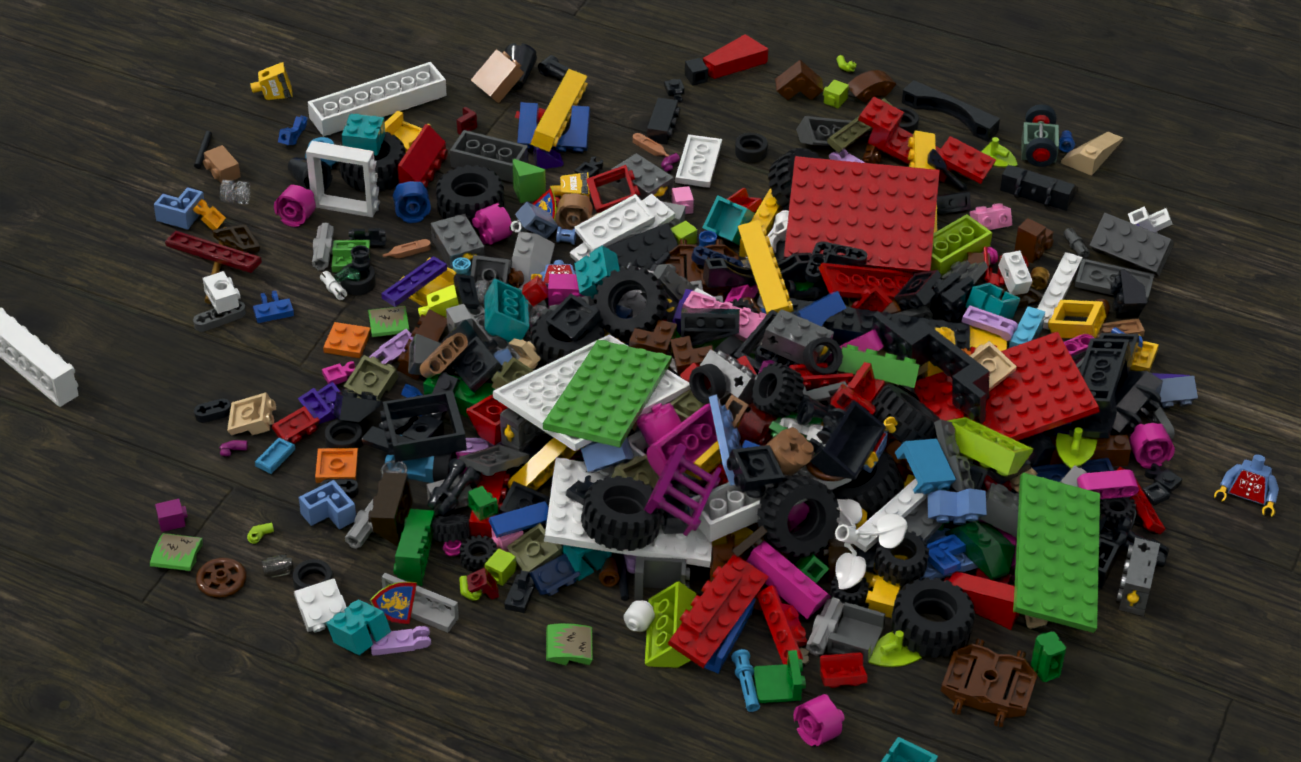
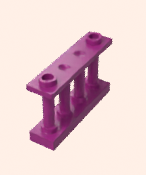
M679 443L671 453L644 510L649 514L655 508H662L687 524L683 535L687 536L691 530L696 531L701 523L699 517L712 489H715L721 480L718 476L722 469L718 467L712 475L685 459L686 456L683 454L687 447ZM682 466L707 482L705 488L680 474L677 467ZM676 480L700 495L699 501L696 502L672 487L673 484L670 481ZM664 494H669L694 510L692 516L687 515L665 501Z

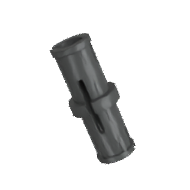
M1067 228L1063 235L1069 241V246L1076 251L1078 256L1084 259L1087 258L1090 251L1084 245L1083 239L1076 234L1073 228Z

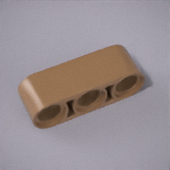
M456 333L447 338L420 365L422 376L431 378L440 374L467 347L468 340L466 336L462 333Z

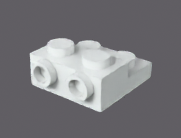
M335 578L294 591L307 632H320L324 630L325 626H327V621L332 619L337 613H344V609L347 608L343 596L340 595Z

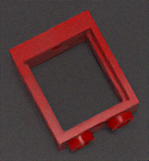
M626 165L586 179L597 213H601L635 194L637 196L640 195L638 186H634L633 180H635L634 173ZM626 177L631 195L603 205L598 187Z

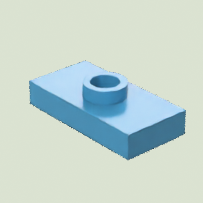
M278 438L255 461V467L272 474L295 451V445Z

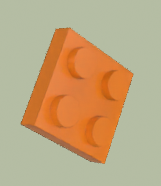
M334 322L323 347L324 353L361 358L371 335V328Z
M358 448L318 449L315 474L316 483H321L326 479L356 480Z

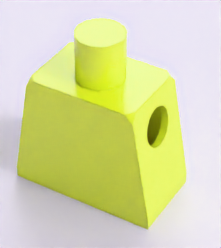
M455 285L428 294L426 296L428 306L420 307L418 311L420 317L422 314L426 316L430 309L447 318L446 309L459 305Z

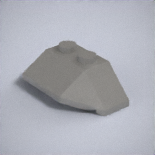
M519 232L512 256L511 268H515V271H522L524 282L528 283L531 280V274H540L545 271L546 265L551 264L555 243L535 233Z

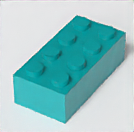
M494 278L484 296L485 331L492 336L502 337L507 342H511L514 338L522 340L529 328L528 300L522 294V290Z

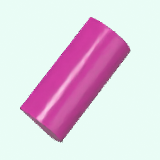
M705 404L647 449L649 464L659 476L671 453L679 443L687 447L683 454L686 456L685 459L694 464L703 453L718 441L711 405ZM682 466L677 467L680 474L687 470Z

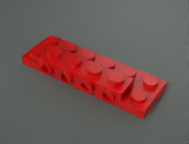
M821 263L819 266L829 294L838 291L841 297L862 299L861 294L867 288L871 290L878 286L890 299H894L895 295L913 276L912 272L829 263Z
M735 554L732 555L722 568L720 566L716 568L712 575L714 580L712 582L708 580L701 590L704 592L702 596L696 595L690 604L693 608L690 611L687 609L684 611L679 619L682 621L680 627L668 642L669 646L702 668L711 659L769 578V576L739 556L736 557Z

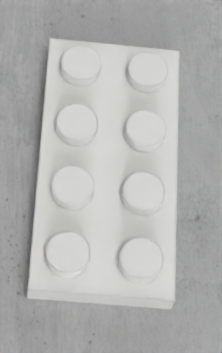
M688 135L675 177V183L710 188L722 146V139Z
M635 194L575 226V232L588 248L594 251L602 245L604 247L612 245L655 222V216Z

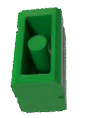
M1052 631L1042 633L1035 639L1031 667L1042 682L1060 677L1066 652L1065 645L1062 641H1059L1060 638Z

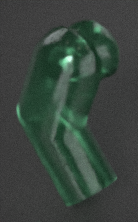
M345 267L334 275V279L338 283L345 278L358 282L361 274L356 269Z

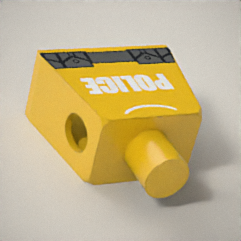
M283 62L259 71V81L250 83L252 92L262 91L266 100L293 97L292 87Z
M588 172L561 176L560 185L550 186L553 189L554 195L561 196V198L564 194L576 193L586 195L590 199L589 187L586 181L589 178Z

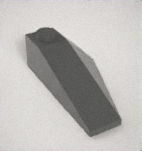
M804 116L796 130L801 143L829 146L827 143L829 137L849 124L851 120ZM867 132L865 135H863L861 138L867 137V136H868V132Z

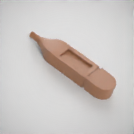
M641 133L633 135V143L655 156H670L666 154L662 145Z
M422 239L395 246L390 252L383 254V257L403 258L420 252H426L431 249V243L428 239Z

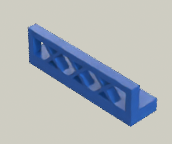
M755 598L704 668L719 674L752 615Z

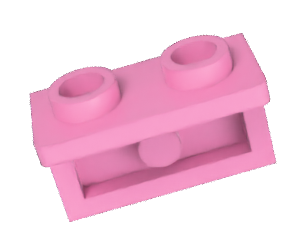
M1001 203L993 204L991 208H986L985 206L976 207V210L970 211V217L988 230L1012 226L1011 208L1003 206Z

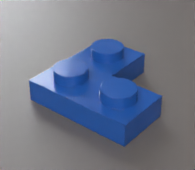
M955 534L928 543V562L943 576L961 569V562L954 556L965 552L966 545Z

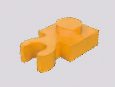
M201 199L197 203L198 205L193 208V211L203 216L201 220L210 229H218L226 217L214 206L209 208L206 201Z

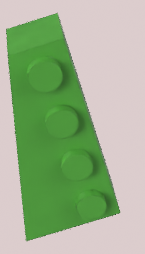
M847 344V347L842 346L843 359L837 371L856 375L857 370L861 368L864 362L871 363L874 379L915 388L920 366L916 363V359L905 357L904 360L896 359L897 355L885 353V356L877 354L878 351L872 349L862 351L858 350V346Z

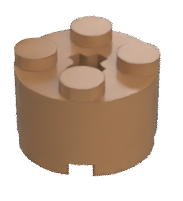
M576 193L564 194L557 205L555 221L558 227L573 230L575 226L592 218L593 207L589 197Z
M794 427L782 430L766 444L770 445L783 475L790 476L796 474L809 463L814 450L813 445Z

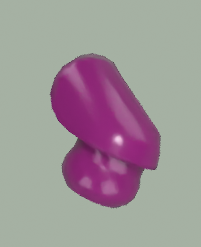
M675 153L663 159L661 167L664 168L665 172L673 169L671 164L680 161L679 155Z
M232 440L223 443L219 448L221 449L220 455L230 456V450H247L248 441Z

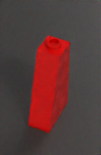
M745 34L704 57L703 62L708 68V75L716 79L767 63L768 48Z
M958 571L953 572L950 578L946 577L945 582L948 580L952 582V585H958L962 588L963 593L966 592L974 604L976 614L1009 630L1012 629L1020 614L1013 612L1015 586Z

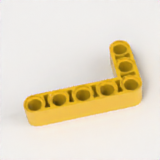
M553 437L508 481V488L510 489L513 481L537 491L553 475L555 459H570L578 450H572Z

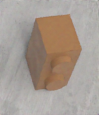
M223 145L204 152L205 160H203L205 168L210 170L214 179H218L221 184L241 177L239 163Z

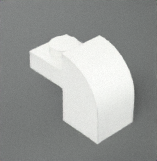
M1145 206L1128 213L1132 224H1139L1140 227L1155 233L1173 224L1166 208L1152 215H1149Z

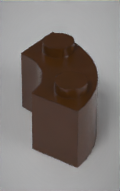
M879 70L862 73L848 83L849 90L865 103L875 96L882 95L886 97L897 85L887 73Z

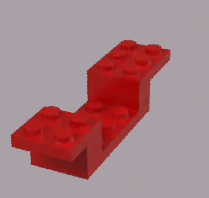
M873 97L858 118V121L873 128L868 143L910 164L911 160H908L910 151L908 141L910 137H913V134L899 127L904 112ZM951 136L941 149L935 146V150L943 158L950 172L955 170L980 184L996 162V159ZM940 170L939 180L945 182L948 177Z

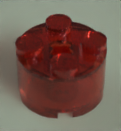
M751 403L749 407L752 409L749 413H744L738 426L741 437L740 441L744 442L747 440L764 446L771 441L772 437L769 433V427L773 421L776 422L777 417L757 409Z

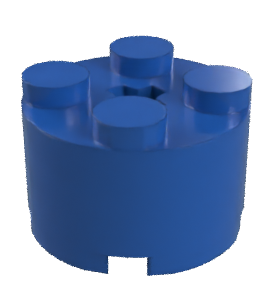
M410 181L396 186L393 193V202L397 216L407 223L422 221L423 217L428 215L431 210L428 191L424 184Z

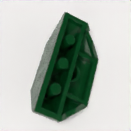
M972 521L945 531L946 537L955 534L966 545V550L963 553L991 580L1010 573L1015 546L993 525Z

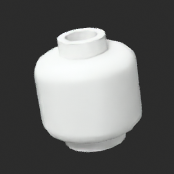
M642 600L632 602L624 614V621L627 627L636 632L645 631L655 618L652 605Z

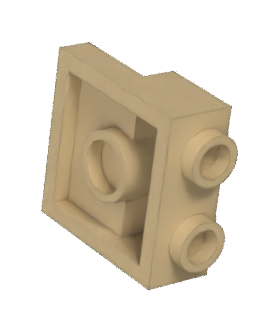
M990 341L984 345H979L974 353L970 355V357L990 371L989 391L1016 371L1017 366Z
M262 393L232 402L227 431L230 435L248 430L252 435L269 431L270 425L274 424L272 411L276 410L275 401L267 393Z

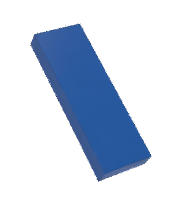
M544 501L490 517L489 523L496 538L535 527L539 523L541 525L546 524L549 508Z

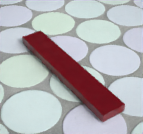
M175 231L165 241L167 247L252 273L262 263L259 256L179 231Z

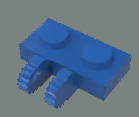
M272 291L271 295L274 302L267 303V296L265 293H261L262 304L253 306L257 323L294 316L290 299L279 300L277 292Z

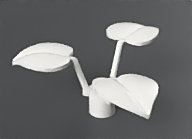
M837 499L839 507H836V509L840 510V518H837L839 524L835 531V536L839 541L845 542L844 546L852 554H842L836 562L835 571L839 589H848L859 583L866 572L865 559L856 556L857 552L851 546V544L858 541L859 535L879 536V543L883 547L891 549L897 547L902 542L908 526L907 521L903 517L896 514H887L882 516L877 522L879 532L857 530L855 524L859 523L862 518L860 504L850 499Z

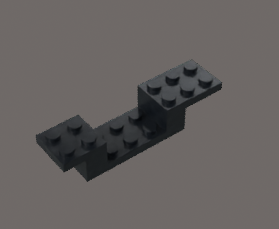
M879 311L872 315L873 330L877 331L884 345L882 348L884 351L897 355L896 359L904 360L905 357L916 359V363L920 365L919 367L930 361L934 366H937L947 376L952 378V404L967 414L971 420L980 424L986 421V400L989 399L990 371L923 320H920L904 331Z
M1101 333L1099 338L1090 339L1080 373L1098 404L1100 412L1072 421L1069 429L1070 436H1074L1075 428L1079 427L1083 430L1082 437H1110L1117 415L1115 392L1120 376H1129L1139 343V334Z

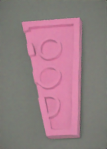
M691 291L682 308L740 309L739 333L735 334V336L743 342L767 315L762 312L760 314L751 312V309L746 307L741 309L732 306L733 303L727 301L722 303L716 301L714 297Z

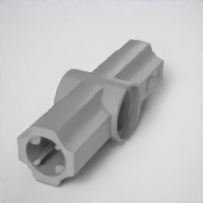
M322 223V225L318 226L317 236L313 240L312 265L317 270H324L328 267L330 255L333 254L334 228L329 223Z
M373 499L365 510H360L357 513L353 527L345 536V542L352 548L357 549L361 547L371 532L375 533L372 524L368 521L369 511L373 509Z
M834 597L827 599L821 614L816 616L812 634L806 645V649L811 654L816 656L824 654L830 633L836 632L844 608V604L840 599Z

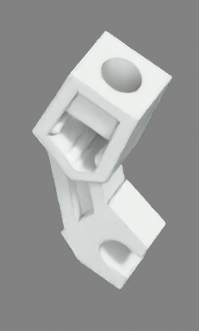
M788 217L774 223L773 229L767 235L774 254L776 253L777 242L779 240H786Z
M781 419V426L788 427V429L794 427L799 433L807 435V440L810 441L813 438L820 443L822 442L816 434L822 431L824 426L816 424L804 426L798 424L796 419Z

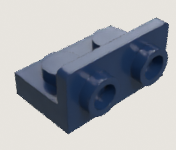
M566 553L529 572L539 594H548V596L559 592V587L564 584L569 586L577 581L576 577L581 575L580 571H574Z

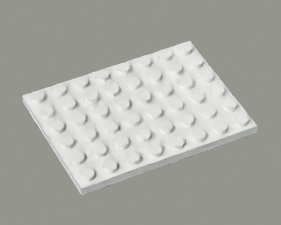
M610 334L599 339L615 344H624ZM596 341L494 390L493 398L543 430L544 420ZM667 370L640 416L651 412V408L659 403L664 405L690 389L689 382ZM543 430L574 451L593 442Z
M567 458L555 459L544 542L639 557L686 559V564L710 568L712 542L707 539L699 527L696 531L691 530L685 536L683 533L664 534L660 526L659 534L651 544L646 545L642 549L636 548L634 551H628V549L617 551L615 548L609 549L603 544H597L595 539H591L582 527L581 514L583 505L567 497L566 492L578 480L584 483L585 477L588 475L591 476L590 482L593 483L611 476L614 473L615 467L610 466L592 473L587 471L585 461H575ZM692 480L697 484H707L705 480Z

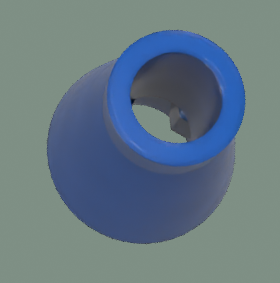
M1066 130L1062 132L1059 139V149L1062 152H1069L1075 147L1072 133Z

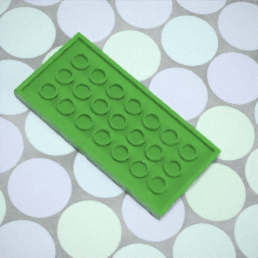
M597 340L544 420L543 430L620 448L670 366L672 356L646 351L642 348H633L624 344H615L607 340Z
M1024 472L1021 474L1013 612L1092 633L1096 631L1100 493Z

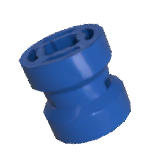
M707 230L699 234V246L716 245L717 235L715 232Z

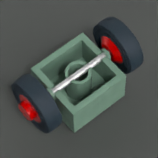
M1040 104L1031 107L1026 113L1023 125L1021 160H1028L1030 164L1037 167L1048 166L1057 160L1059 125H1056L1057 116L1054 109L1050 106Z

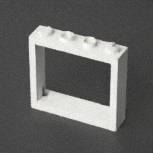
M312 141L306 151L310 190L314 193L316 208L373 218L375 212L379 210L378 205L380 204L378 200L379 187L376 185L378 174L375 173L376 161H374V151ZM321 159L362 165L366 202L325 195Z

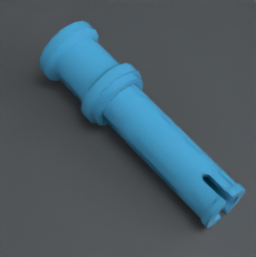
M745 649L737 650L731 655V659L736 666L735 675L740 679L747 711L754 712L760 708V704L758 703L752 678L754 669L750 665V653Z

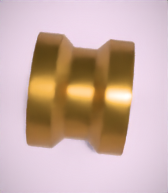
M1044 267L1034 268L1031 272L1033 281L1031 287L1036 290L1045 289L1050 275L1049 271Z

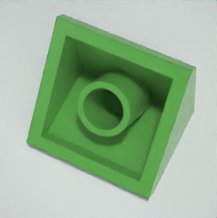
M514 159L513 188L520 203L535 201L546 192L545 169Z

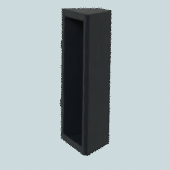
M1008 164L1002 174L1000 191L1013 194L1014 198L1023 197L1042 203L1047 208L1052 206L1067 211L1078 191V187L1072 183Z
M1130 371L1129 376L1120 377L1115 392L1117 415L1110 435H1126L1127 432L1132 434L1136 425L1142 424L1140 417L1148 415L1147 409L1156 411L1160 407L1155 402L1159 403L1161 401L1159 394L1163 380L1148 371Z
M853 400L844 409H832L831 414L836 420L827 415L824 417V427L822 431L816 434L822 441L821 443L813 438L809 441L814 447L813 452H815L810 462L825 475L856 480L886 430L884 424Z

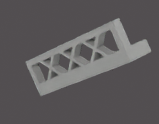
M384 573L382 576L383 588L388 586L389 583L407 582L387 573ZM416 586L411 618L448 633L459 619L458 602Z

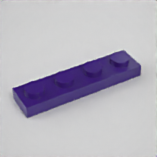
M433 256L382 292V299L396 307L445 272L447 264Z

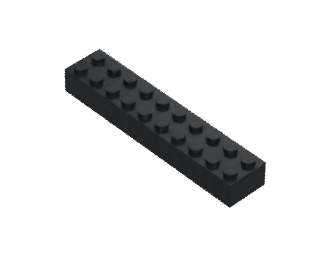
M790 298L794 309L791 313L794 314L814 302ZM846 307V309L829 317L822 327L833 331L832 339L841 346L872 331V315L877 311ZM880 312L904 331L920 320H923L933 329L935 327H947L954 331L955 345L960 349L966 348L967 351L970 349V325Z

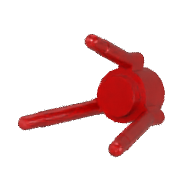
M984 247V261L989 266L987 247ZM989 267L986 269V283H991L999 288L1000 285H1004L1003 276L1000 278L998 274L992 273V268H990V271Z

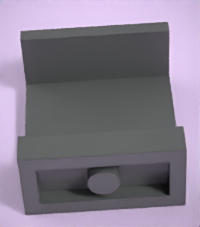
M636 556L634 600H643L644 588L666 589L678 581L689 588L690 582L686 580H690V568H686V559Z
M845 602L843 618L836 632H831L828 637L827 652L833 654L862 653L863 663L868 664L883 632L885 613Z

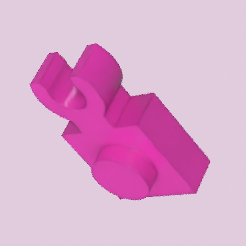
M351 361L343 367L339 363L322 369V374L328 384L333 381L336 385L347 381V377H350L355 369V363Z

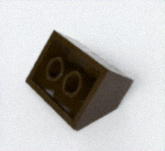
M383 473L381 481H378V492L373 497V509L369 511L368 521L372 524L375 533L398 546L401 533L404 530L405 517H408L409 511L412 508V493L407 474Z

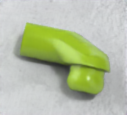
M839 55L836 58L841 70L849 73L855 71L857 67L855 62L849 61L846 63L843 55Z
M272 522L253 526L247 535L248 541L250 543H257L264 534L274 532Z
M461 576L459 578L461 595L471 601L478 600L482 594L481 589L471 593L468 590L467 576Z

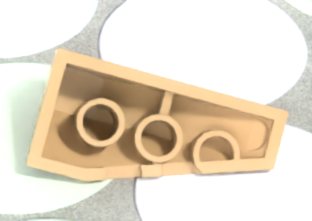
M1106 132L1069 151L1061 160V163L1092 176L1123 141V137Z

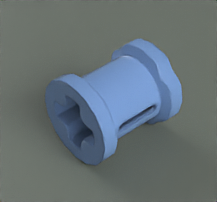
M558 227L556 242H571L572 245H575L577 234L575 228L568 230Z

